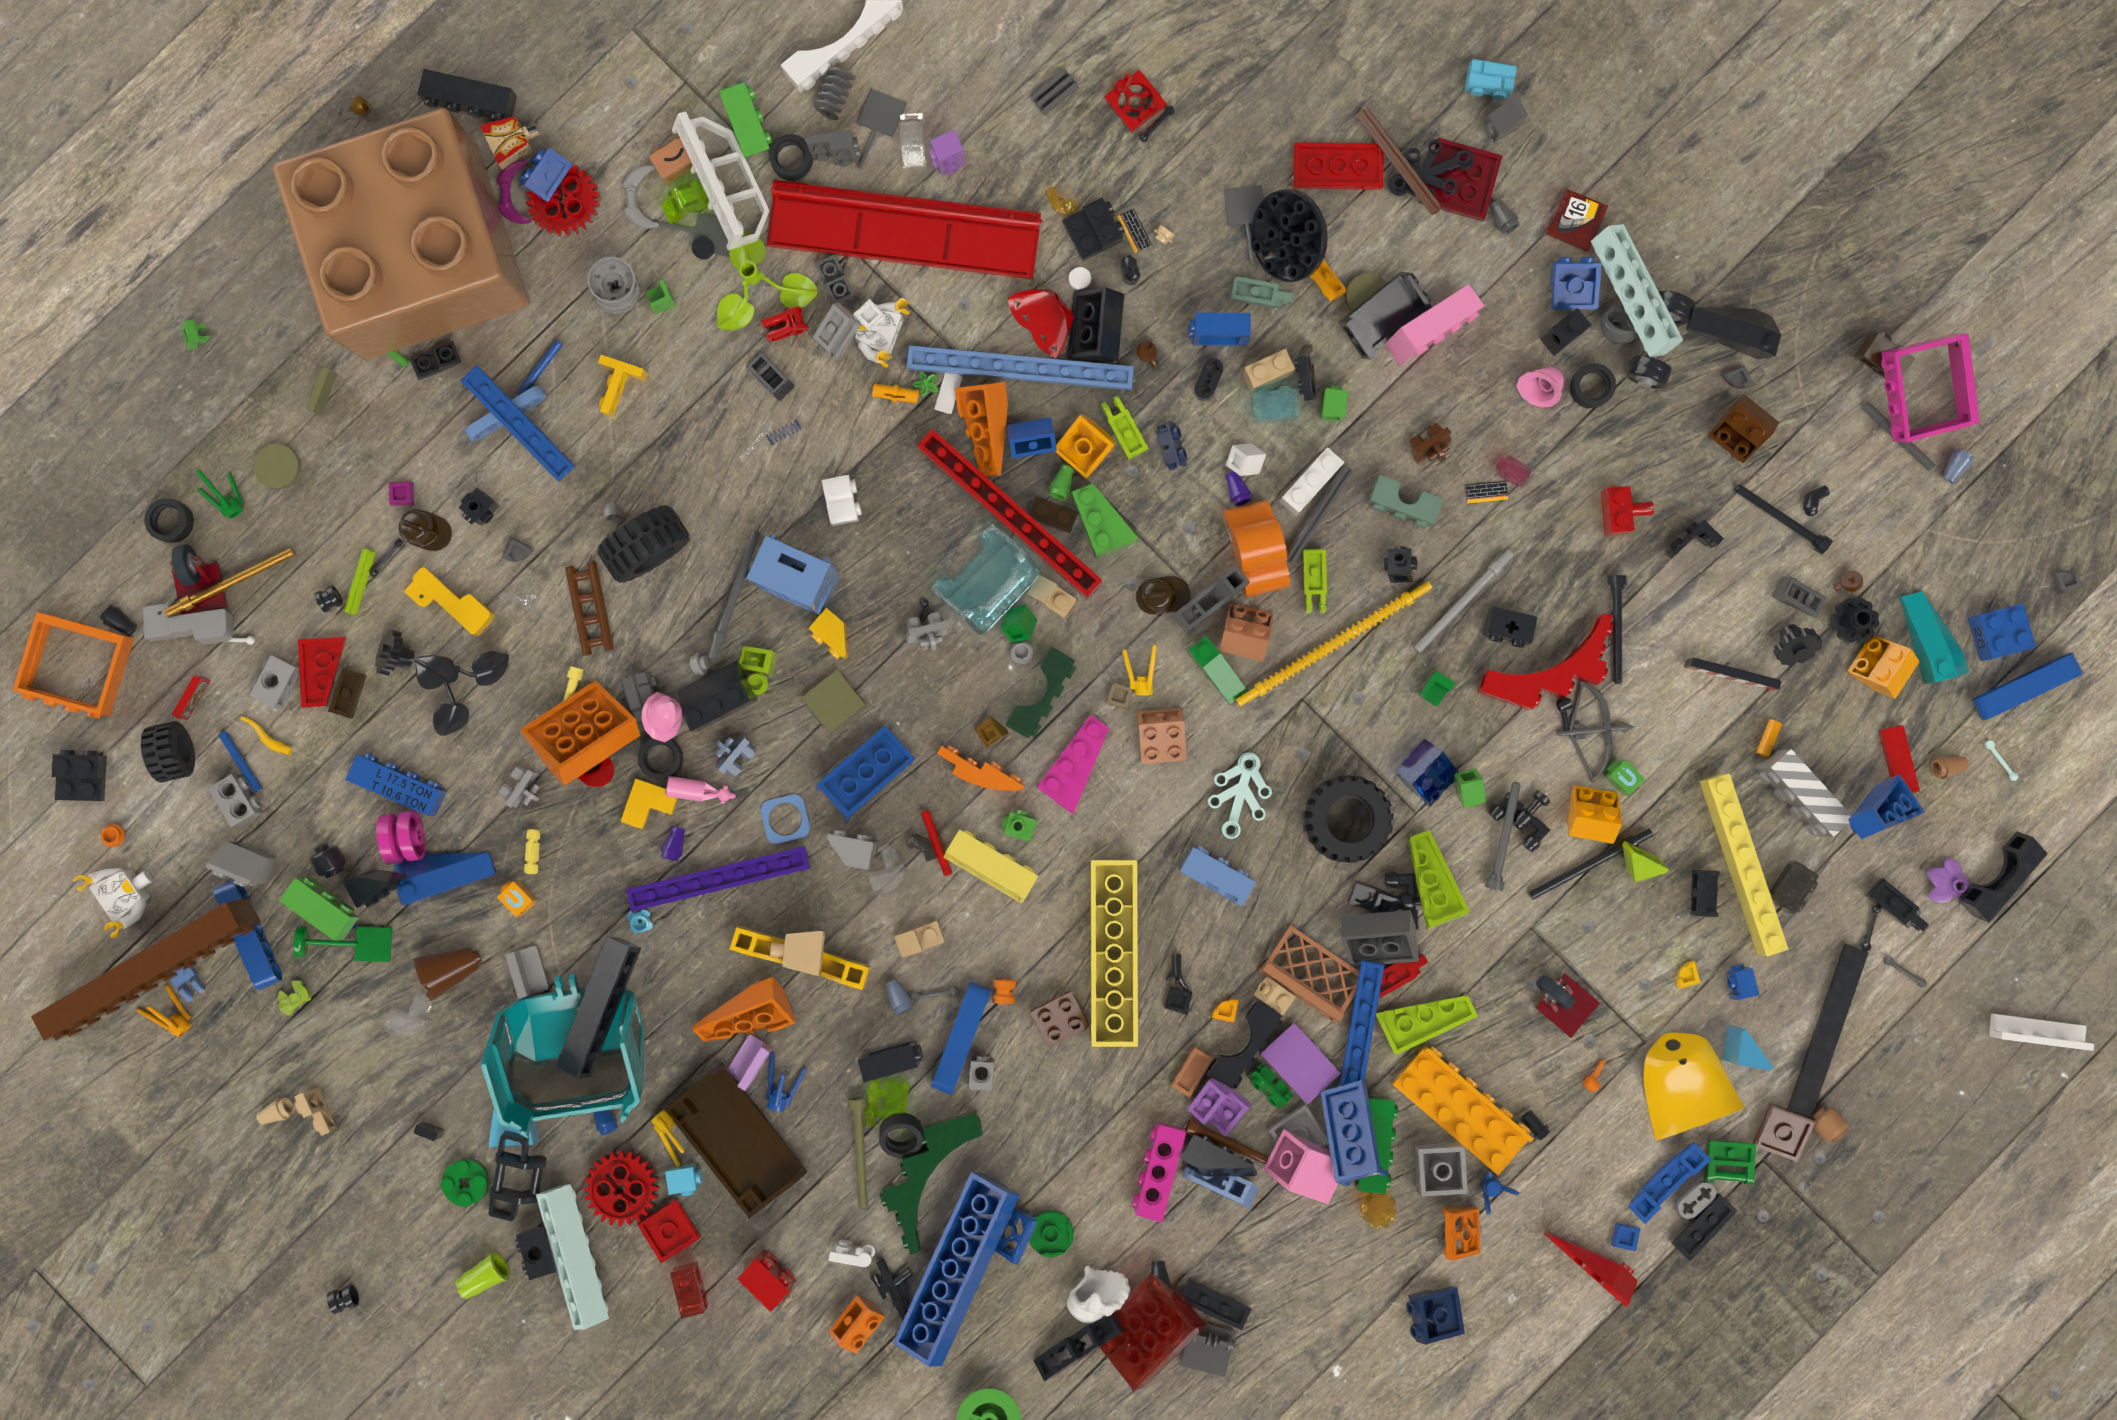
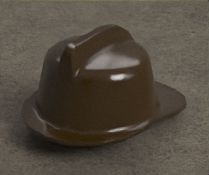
M414 509L405 513L399 521L398 529L400 536L411 545L429 551H438L445 548L451 541V526L445 519L435 514Z
M1176 576L1147 580L1139 586L1136 592V601L1139 608L1150 615L1178 611L1190 599L1188 584Z

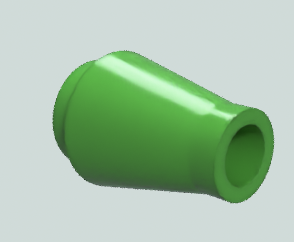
M1066 465L1061 466L1049 487V495L1051 497L1065 501L1070 496L1073 468Z

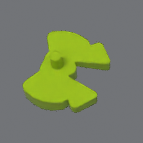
M292 981L295 993H291L289 996L284 991H279L277 998L279 1009L285 1015L291 1016L295 1008L303 1002L311 1000L310 990L303 986L304 983L302 981Z

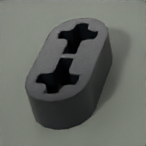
M1211 358L1203 365L1194 388V394L1197 399L1207 401L1213 396L1223 373V364L1220 360ZM1215 364L1219 372H1214L1212 378L1208 377L1210 369L1207 366L1211 367ZM1207 381L1209 382L1208 390L1211 392H1206L1205 395H1202L1198 387H1203Z

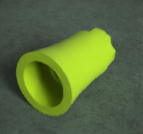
M492 1251L484 1260L463 1273L455 1281L457 1291L462 1298L469 1299L496 1284L509 1280L511 1276L510 1269L503 1256L496 1251Z

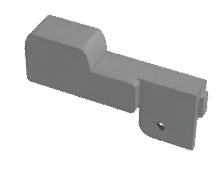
M167 604L143 607V632L145 639L150 642L193 635L195 640L205 645L230 641L233 638V615L225 609L171 616L168 618L164 613V609L170 607Z

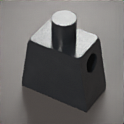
M1577 308L1553 326L1540 340L1551 354L1555 356L1585 333L1592 325ZM1554 335L1558 336L1560 343L1555 340Z

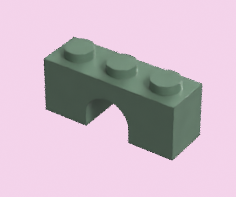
M1382 475L1376 478L1367 504L1372 505L1371 508L1382 513L1388 511L1393 513L1392 516L1402 521L1409 519L1414 521L1415 526L1423 529L1430 528L1435 524L1444 499L1422 491L1414 504H1405L1398 496L1400 482Z

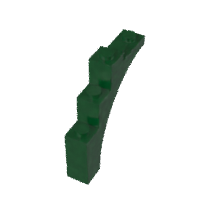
M977 1110L924 1125L922 1144L923 1146H928V1149L918 1151L912 1156L903 1158L900 1168L903 1177L907 1176L908 1179L885 1185L882 1189L883 1193H880L881 1203L883 1207L887 1206L888 1212L898 1210L895 1213L897 1225L903 1228L904 1235L901 1236L905 1249H909L910 1255L918 1253L921 1248L917 1230L918 1207L925 1184L937 1165L950 1152L965 1142L983 1135Z

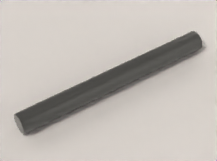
M1867 403L1862 409L1891 435V422L1872 404ZM1898 442L1928 471L1935 466L1912 442Z

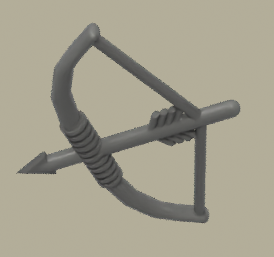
M1579 681L1580 686L1569 730L1558 731L1557 735L1570 736L1590 777L1589 781L1593 782L1608 768L1611 762L1614 744L1612 732L1622 731L1625 733L1635 726L1622 722V725L1612 726L1607 702L1600 691L1583 681ZM1583 686L1591 690L1599 700L1602 709L1603 727L1586 728L1584 724L1574 725ZM1603 732L1606 745L1605 760L1601 769L1593 776L1576 740L1585 739L1587 734Z

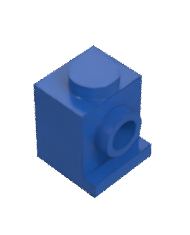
M1744 964L1730 966V970H1727L1729 975L1727 977V984L1733 993L1729 994V998L1741 1000L1758 996L1759 991L1753 968L1744 967Z

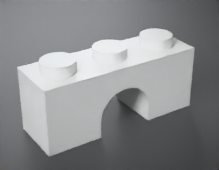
M1327 447L1279 502L1294 516H1297L1339 470L1344 461Z

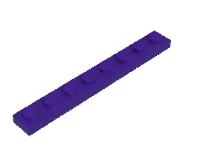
M806 846L626 889L630 909L633 912L810 869L811 867Z

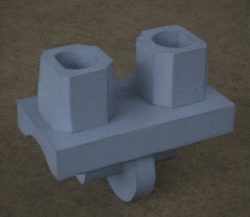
M743 734L740 735L733 745L734 740L731 737L725 743L720 740L716 742L720 749L715 755L721 758L716 767L723 774L726 772L736 777L743 767L735 759L741 754L749 761L756 753L748 738Z

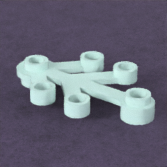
M1244 753L1238 759L1237 766L1225 773H1218L1214 777V783L1222 787L1227 784L1229 779L1241 774L1238 784L1218 795H1212L1208 798V805L1215 809L1219 808L1224 801L1235 796L1229 820L1222 826V834L1228 839H1234L1240 834L1241 829L1238 820L1244 798L1252 810L1251 815L1254 820L1261 821L1266 816L1265 810L1259 806L1248 786L1251 776L1258 787L1257 793L1260 798L1267 799L1272 794L1271 788L1265 784L1258 771L1260 759L1254 753ZM1246 760H1251L1253 762V766L1251 768L1245 767ZM1219 775H1222L1225 778V782L1223 784H1219L1217 782V777ZM1262 788L1268 789L1269 794L1267 796L1261 795ZM1213 797H1216L1219 800V804L1217 806H1213L1211 804V799ZM1258 809L1263 813L1261 818H1256L1254 815ZM1229 825L1235 828L1233 834H1228L1226 831Z

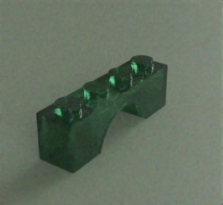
M1051 647L1040 665L1047 679V689L1044 696L1033 705H1017L1005 726L1028 740L1031 736L1035 738L1042 727L1039 725L1040 720L1043 716L1047 718L1053 709V706L1050 705L1054 697L1059 698L1065 688L1062 683L1065 678L1070 679L1077 668L1073 666L1075 660Z

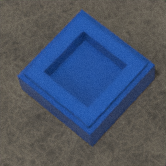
M1616 1222L1611 1245L1617 1248L1636 1251L1640 1228Z

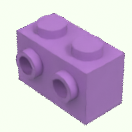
M955 129L930 140L931 149H928L930 161L935 170L939 169L941 175L945 173L947 175L953 174L959 170V167L966 165L964 149Z

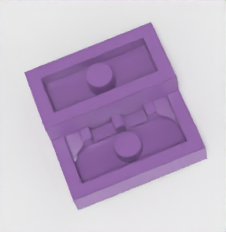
M1211 1078L1187 1110L1202 1124L1205 1125L1209 1121L1226 1137L1248 1111L1252 1103L1232 1088Z

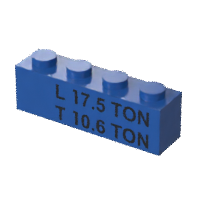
M366 753L365 756L356 755L345 779L346 781L427 816L437 815L447 792L440 788L441 784L432 780H428V782L422 781L419 774L407 771V773L399 771L400 766L396 764L378 762L379 757L370 753Z

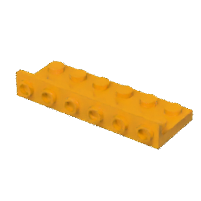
M1423 1046L1392 1082V1085L1499 1176L1526 1142L1533 1140L1529 1135L1531 1130L1521 1122L1517 1125L1512 1121L1513 1115L1504 1107L1498 1109L1493 1104L1496 1100L1488 1093L1484 1092L1481 1094L1476 1090L1478 1085L1468 1076L1465 1079L1458 1074L1461 1070L1449 1061L1446 1064L1440 1059L1443 1055L1433 1046L1430 1049Z

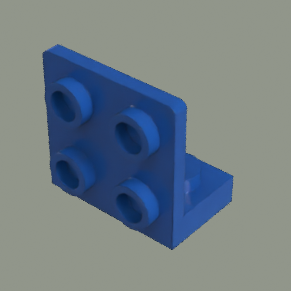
M551 148L537 151L530 161L533 163L532 167L527 170L525 169L518 179L521 182L518 188L521 190L527 188L545 202L549 201L572 166V163Z

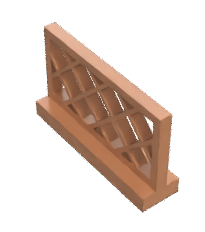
M1291 925L1288 926L1271 955L1259 970L1261 974L1275 981L1333 1023L1341 1021L1344 1016L1343 1013L1356 994L1357 982L1354 986L1346 987L1343 974L1352 973L1359 977L1358 970ZM1290 933L1299 938L1300 947L1288 948L1287 938ZM1305 948H1315L1318 951L1319 960L1308 962ZM1301 949L1304 963L1292 965L1290 951ZM1286 952L1288 966L1280 967L1273 962L1277 954ZM1333 960L1336 962L1338 973L1327 975L1324 961ZM1320 962L1323 976L1311 978L1308 964ZM1305 965L1307 979L1299 980L1294 975L1293 967ZM1339 975L1342 988L1330 991L1327 977ZM1324 978L1326 992L1318 993L1313 988L1312 980ZM1343 991L1345 1001L1341 1007L1333 1003L1331 993Z

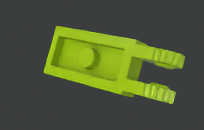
M1117 395L1113 397V402L1118 408L1119 414L1113 416L1108 404L1105 402L1100 405L1108 419L1109 426L1129 461L1148 451L1149 448L1128 409H1125Z
M1326 549L1302 550L1305 612L1311 613L1312 595H1319L1318 608L1320 613H1325L1327 595Z

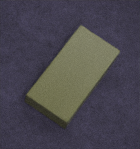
M321 367L306 405L307 410L320 416L322 415L337 373L328 368Z

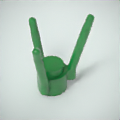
M201 470L196 471L220 502L215 501L201 488H198L197 491L215 506L224 517L232 519L244 511L242 505L245 502L239 494L231 473H228L227 477L235 497L231 495L223 497Z

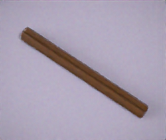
M1368 108L1361 110L1357 115L1358 119L1431 215L1439 213L1442 208L1441 204Z

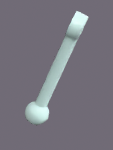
M1986 741L1984 747L1987 750H1991L2009 774V779L2016 781L2019 777L2018 774L2010 769L1994 748L1995 743L1993 741Z

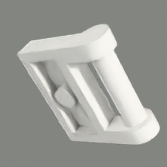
M839 1240V1243H834L828 1261L867 1267L870 1265L875 1254V1247L870 1243L861 1247L853 1245V1242L848 1240Z

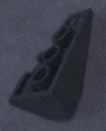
M1693 307L1686 327L1691 332L1755 359L1775 357L1781 338V333L1773 317L1756 309Z

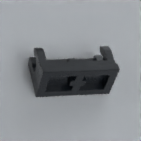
M1692 870L1690 915L1719 917L1717 912V890L1720 871Z

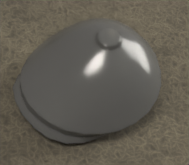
M1618 304L1611 305L1602 315L1600 320L1601 330L1609 341L1627 343L1637 337L1638 333L1634 330V325L1625 312L1624 306Z

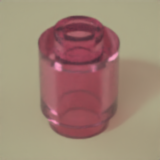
M1510 455L1506 458L1501 457L1495 467L1498 470L1497 475L1513 485L1518 484L1522 486L1531 473V470L1527 469V465Z

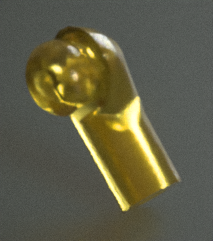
M1055 187L1045 191L1053 210L1068 214L1076 209V202L1073 199L1059 197Z

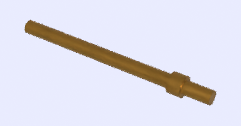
M288 548L201 592L179 599L180 602L164 609V613L169 618L183 610L188 611L194 608L195 604L295 556L292 548Z

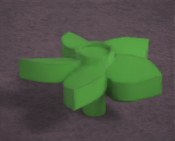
M921 371L919 375L921 381H916L912 384L915 388H921L923 398L928 394V391L932 393L938 392V388L934 384L937 380V375L935 374L927 377Z

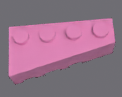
M1468 284L1401 327L1385 345L1401 366L1414 356H1420L1426 352L1433 343L1437 345L1446 338L1445 335L1449 332L1454 334L1463 327L1462 323L1465 321L1471 323L1480 316L1478 312L1484 307V304Z

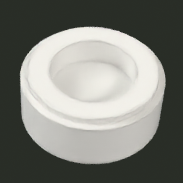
M1083 267L1073 269L1069 274L1071 288L1076 291L1088 289L1091 284L1090 272Z

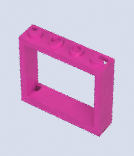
M1954 333L1881 352V365L1885 376L1884 387L1888 398L1887 409L1891 420L1890 430L1894 442L1907 443L1980 423L1969 333ZM1948 344L1957 418L1909 430L1900 356Z

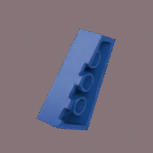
M1898 774L1875 785L1848 821L1853 832L1857 833L1861 839H1864L1923 814L1925 811L1901 775Z

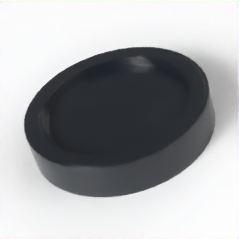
M701 236L693 241L692 252L697 258L706 260L714 254V243L708 237Z

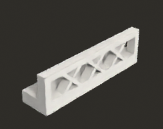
M1991 1014L1990 1037L2094 1051V1044L2085 1042L2086 1026Z

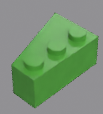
M1094 484L1072 491L1074 504L1095 558L1138 543L1139 538Z

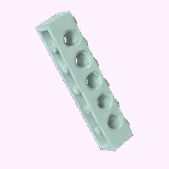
M1624 224L1608 226L1591 241L1595 253L1599 257L1605 273L1609 276L1614 290L1619 296L1624 310L1632 321L1634 330L1638 333L1649 357L1665 355L1680 344L1683 339Z

